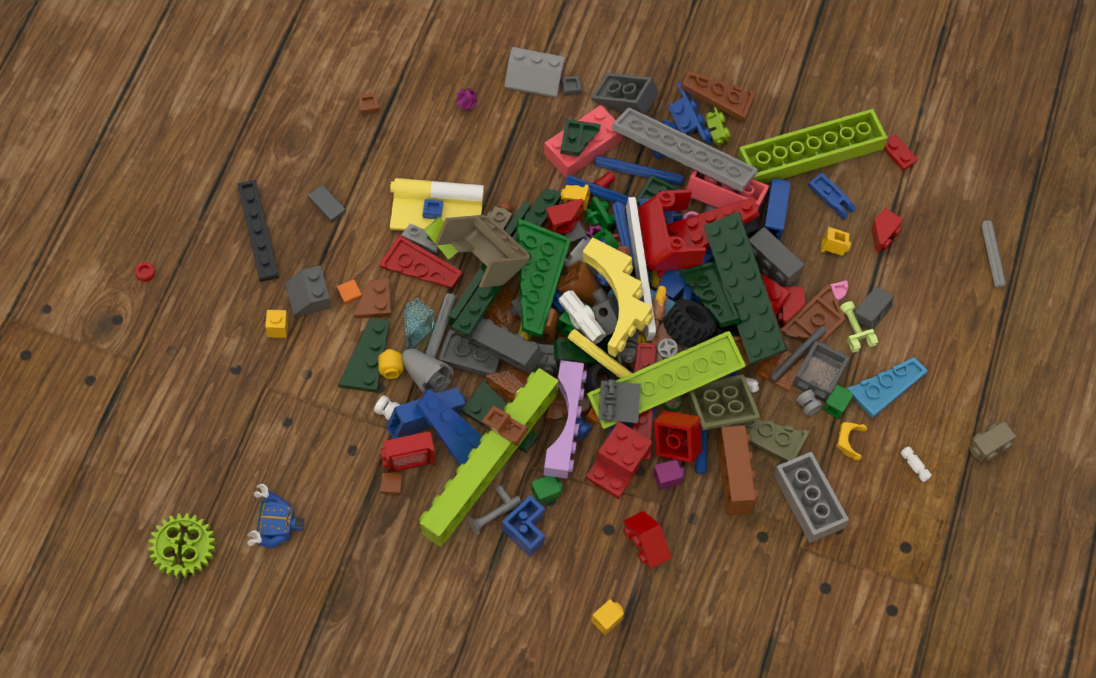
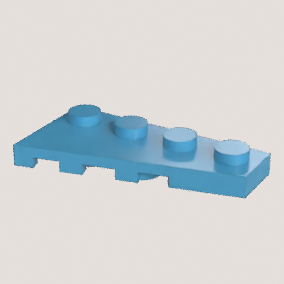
M914 357L847 389L854 394L852 399L873 419L921 379L928 370Z

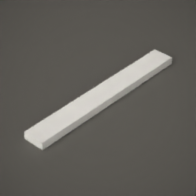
M628 197L626 212L636 279L642 282L643 290L640 301L652 306L636 198ZM653 307V320L649 326L646 325L644 328L646 341H653L656 334Z

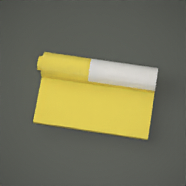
M395 178L394 182L391 181L390 192L394 193L390 230L405 231L410 223L425 230L435 220L423 218L425 199L443 201L441 217L443 221L451 217L482 214L484 185Z

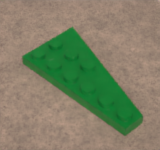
M518 219V244L530 255L527 264L519 270L522 331L540 338L571 238Z

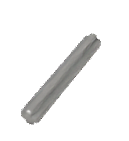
M990 220L984 221L982 223V230L994 285L996 288H1002L1006 282L993 223Z
M447 293L445 295L425 353L433 358H436L449 315L456 300L454 294Z

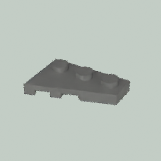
M449 329L439 357L440 361L453 368L490 378L495 377L500 360L483 348H477L472 345L468 339H462L457 336L451 329Z

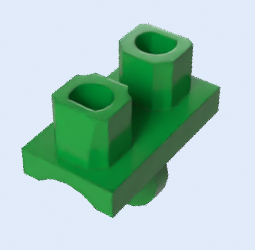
M593 197L591 204L587 206L586 213L588 215L585 217V221L587 224L593 223L594 226L600 225L602 229L609 230V228L616 225L614 214H607L609 204L606 200L599 201L598 197Z

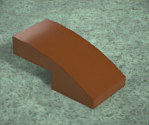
M552 308L548 313L543 333L548 334L546 343L553 345L558 329L559 317L555 309Z
M495 406L490 409L482 420V423L516 446H518L529 431L527 426L512 419L508 413Z

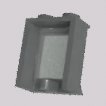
M815 340L792 386L804 392L812 389L816 398L826 402L850 358L840 351L829 348L825 343Z

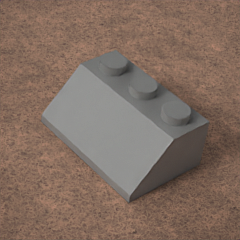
M512 47L504 88L557 98L564 70L565 57Z

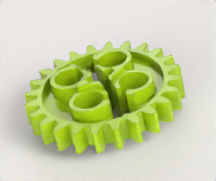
M178 513L177 519L170 515L169 522L164 519L162 520L164 526L156 525L158 533H151L154 539L149 540V544L152 547H149L148 550L150 553H153L150 555L152 561H155V567L160 566L159 570L161 573L167 570L168 577L174 573L176 579L179 578L180 574L187 578V573L189 572L195 576L196 569L202 572V564L209 566L206 559H213V555L210 552L216 551L215 547L212 546L216 543L215 538H212L214 533L209 531V524L204 525V519L198 521L196 515L192 519H190L188 513H186L184 518ZM179 524L188 527L190 535L198 534L199 537L195 540H190L188 534L185 533L184 542L186 545L182 546L183 532ZM173 532L179 533L175 538L169 537ZM174 551L177 558H180V554H182L185 568L177 564L174 556L165 557L166 554ZM188 554H196L193 559H186Z

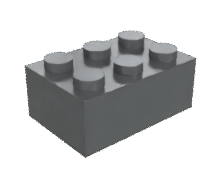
M765 227L749 239L760 272L782 287H793L799 282L805 264Z

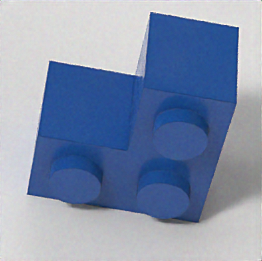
M531 495L502 521L501 528L529 557L544 544L545 535L535 527L544 517L545 508Z

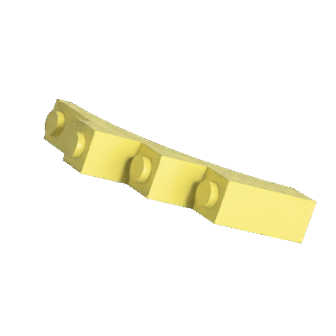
M592 238L583 250V262L596 269L606 279L617 299L619 318L615 332L608 343V354L616 357L619 351L622 352L624 350L629 336L632 337L636 329L643 331L646 325L649 326L653 320L652 306L640 301L643 295L642 282L630 276L633 271L632 257Z

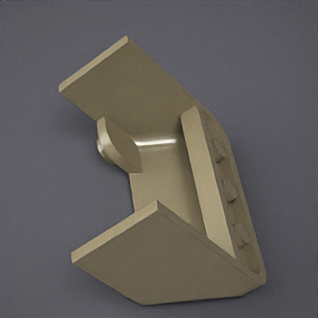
M485 215L446 218L436 240L437 245L452 244L461 253L472 251L487 266L479 284L481 288L504 285L527 264L530 257L529 253L493 219Z

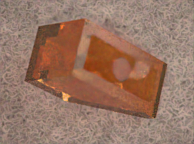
M509 370L487 374L486 383L494 391L513 402L516 399L515 395L519 388H524L528 383L527 379L529 376L523 372Z

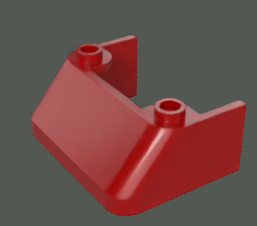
M692 189L661 191L637 207L646 268L648 270L688 269L702 265L706 247L687 248L682 238L669 237L663 213L687 210Z

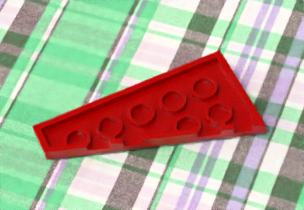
M751 197L667 224L669 237L682 238L687 248L706 247L707 249L710 247L704 225L736 212L741 214L744 225L759 216L755 199ZM668 270L657 271L659 279L665 276V272Z

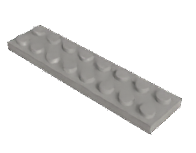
M629 107L612 125V130L620 135L629 137L637 143L658 151L668 158L674 159L685 166L699 171L701 174L710 176L716 181L722 182L741 192L747 187L758 171L757 168Z

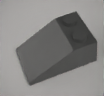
M606 73L591 99L621 114L629 107L646 115L659 92L652 77Z

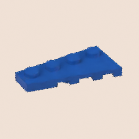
M430 389L426 390L416 404V407L428 424L437 432L438 438L444 442L449 449L450 455L458 462V466L462 463L465 464L469 460L468 455L472 449H477L481 444L482 435Z

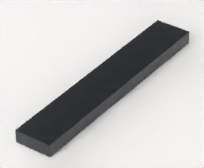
M256 180L238 183L260 282L279 278Z

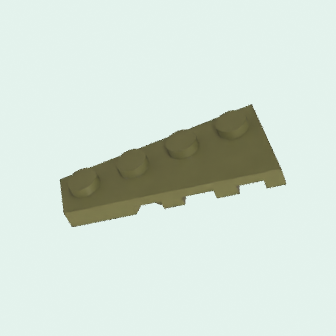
M756 420L729 425H745L746 432L750 434L751 445L784 462L797 457L810 433L807 430L793 429L794 427L788 425L774 424L773 421Z

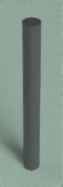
M821 325L769 376L770 380L775 382L814 344L815 340L817 341L827 331L826 328Z

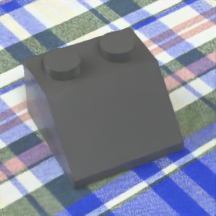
M321 265L303 269L285 283L294 317L331 309Z

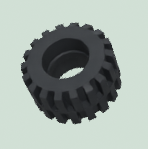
M689 299L677 300L663 321L667 333L675 341L687 348L709 340L717 328V323L710 312L702 305Z

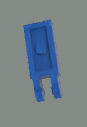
M820 173L808 183V187L831 209L835 210L836 214L842 219L848 216L844 208L851 213L856 210L855 205L847 198V195L823 173Z

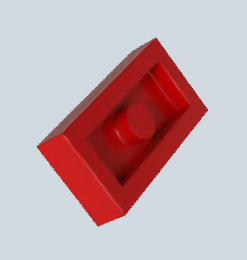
M896 134L887 138L883 150L902 171L917 163V157Z

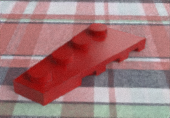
M401 235L398 236L379 264L380 268L450 289L455 287L463 275L459 269Z

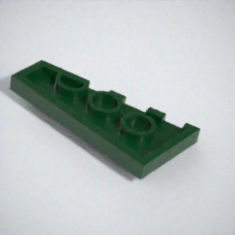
M715 261L679 271L681 278L721 328L739 323V316L728 290L723 286Z
M370 318L338 383L339 388L377 393L380 379L378 357L381 353L385 352L390 320Z
M614 332L605 336L601 342L595 344L607 354L608 343ZM568 338L558 339L553 342L555 361L563 360L584 363L586 365H596L599 363ZM608 354L610 357L617 361L618 357H614Z
M483 381L462 409V413L491 431L490 428L482 423V420L493 406L504 411L507 404ZM533 430L527 434L518 447L525 453H528L538 439Z

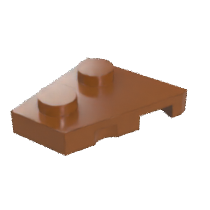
M389 279L369 281L354 312L355 319L391 316Z

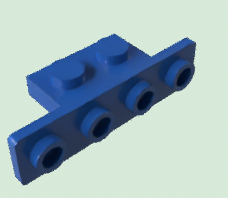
M678 82L677 85L683 97L668 107L679 131L689 135L699 130L704 142L711 146L713 144L710 139L712 134L704 126L706 121L702 114H699L697 111L699 108L697 102L691 98L689 92L680 88L681 82Z

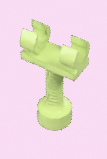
M849 301L842 304L839 308L848 317L855 332L854 335L849 336L847 339L850 350L853 353L859 351L861 348L859 340L865 338L869 347L876 346L878 339L874 334V330L870 329L862 332L854 315L856 310L854 303Z

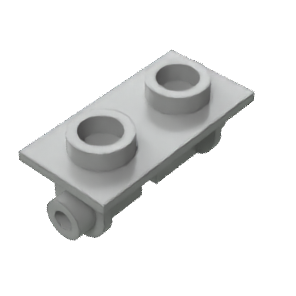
M411 223L401 235L418 246L422 245V248L431 254H437L439 251L438 246L426 234L424 229Z

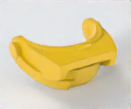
M844 422L840 425L841 429L836 446L846 456L859 461L862 455L856 453L851 448L848 435L851 430L866 432L867 427L863 424L858 425Z

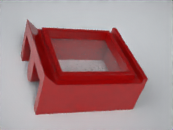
M430 431L383 441L384 448L380 449L383 468H387L388 473L390 471L396 472L428 465V463L436 466L435 450Z

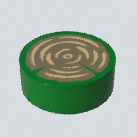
M679 396L663 403V406L667 411L676 412L680 410L683 399Z

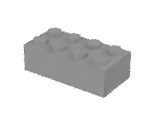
M812 451L776 466L773 476L809 543L846 527L849 519Z

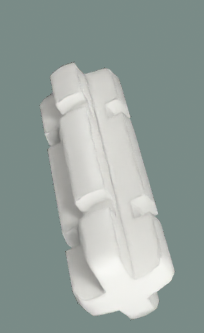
M911 447L904 448L901 455L904 459H908V464L916 474H919L918 477L923 482L929 480L932 474L928 469L925 470L926 466L916 454H913L914 451Z

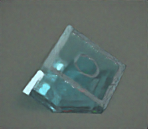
M418 298L413 302H408L404 307L406 350L415 348L435 327L434 311Z

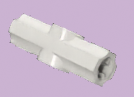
M573 290L565 292L559 298V302L569 314L574 327L578 330L580 329L592 343L597 344L601 342L606 333L595 320V315L591 308L587 305L584 306Z

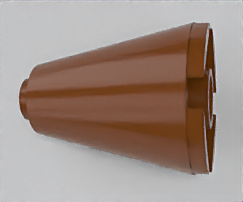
M578 260L566 269L568 274L565 277L562 275L559 278L556 288L563 294L573 290L581 302L592 307L596 302L592 292L602 287L586 263Z

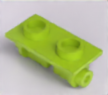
M714 107L715 113L709 112L705 118L710 130L716 128V130L711 131L713 143L716 146H721L723 142L727 141L728 145H730L728 138L731 135L728 127H724L723 124L726 122L722 112L719 113L717 108Z

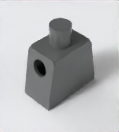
M599 288L592 292L596 300L592 306V311L598 324L607 336L615 332L619 318V307L613 293L606 296L603 289Z

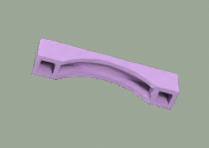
M563 360L560 362L558 388L565 399L568 418L562 434L547 449L544 466L545 476L567 479L568 472L573 470L574 460H570L571 453L575 454L576 442H573V436H578L579 424H575L576 418H580L582 406H578V402L583 400L584 389L581 388V382L585 383L587 371H583L584 363Z

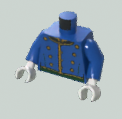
M265 484L256 486L261 489L262 493L256 491L254 496L257 498L263 496L264 499H261L256 531H251L247 534V536H251L254 539L247 542L249 546L257 543L259 546L274 548L290 540L292 530H304L305 520L303 518H294L293 507L277 494L268 491Z

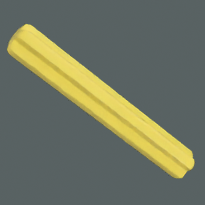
M572 330L568 335V339L620 379L632 374L577 330Z

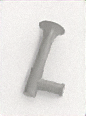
M498 486L495 491L505 503L483 517L477 519L468 517V523L473 532L479 536L483 525L522 503L520 498L516 496L511 499L503 486Z

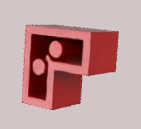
M644 510L623 521L625 527L623 529L624 535L638 547L639 553H637V556L642 564L645 563L652 569L672 558L661 525Z

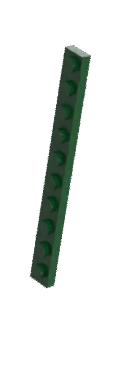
M545 187L524 221L543 228L547 222L546 208L558 205L561 201V193ZM516 231L512 238L518 243ZM504 285L484 288L479 286L453 324L452 330L470 338Z

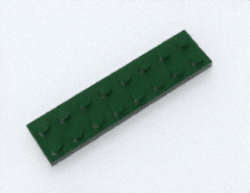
M736 212L704 225L723 286L728 290L739 316V323L736 324L749 363L753 365L788 351L741 214Z

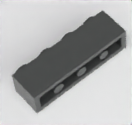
M482 318L470 338H468L470 343L476 347L483 348L494 356L529 374L533 372L543 358L540 346L537 343L526 341L520 334L516 333L514 335L510 333L504 326H496L488 318L486 320Z

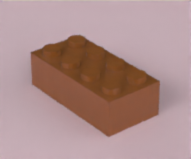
M745 425L721 427L717 439L727 515L750 514L752 508L755 507V501L758 500V489L754 488L753 483L756 478L755 470L751 469L750 463L753 462V454L748 449L750 434L746 432Z

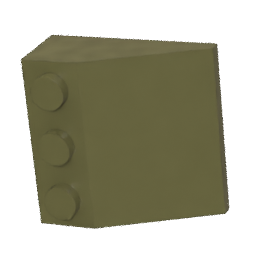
M744 374L720 378L687 393L690 411L693 416L700 417L702 430L760 420L759 412Z

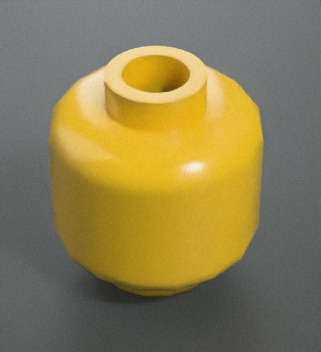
M387 349L378 357L379 373L387 379L399 377L404 371L402 354L394 349Z

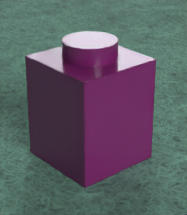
M677 460L655 465L653 469V475L659 490L682 484L683 477L685 476L683 466L679 465Z

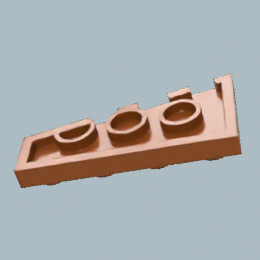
M690 71L685 74L680 86L681 89L740 121L746 118L755 91L749 90L747 92L741 90L742 87H731L725 85V82L719 80L715 82L710 80L709 77Z

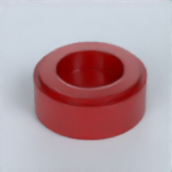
M142 262L136 266L135 274L138 280L148 282L154 278L155 270L151 263Z

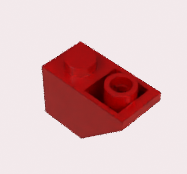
M582 198L546 208L547 221L551 230L560 235L573 231L584 213Z
M887 208L881 211L871 227L877 253H880L883 248L887 249L892 242L891 238L893 236L897 237L902 230L901 224L903 219Z
M783 287L791 295L777 313V321L780 322L781 329L804 308V287Z

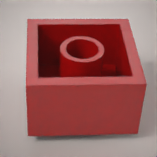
M664 410L654 421L656 456L693 462L702 452L700 417Z

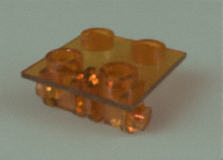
M508 285L502 288L484 315L486 319L492 320L498 327H507L521 318L520 315L513 316L510 313L511 302L516 299V296Z
M789 351L761 361L754 374L789 391L804 359L799 357L775 382L771 381L769 376L792 354Z

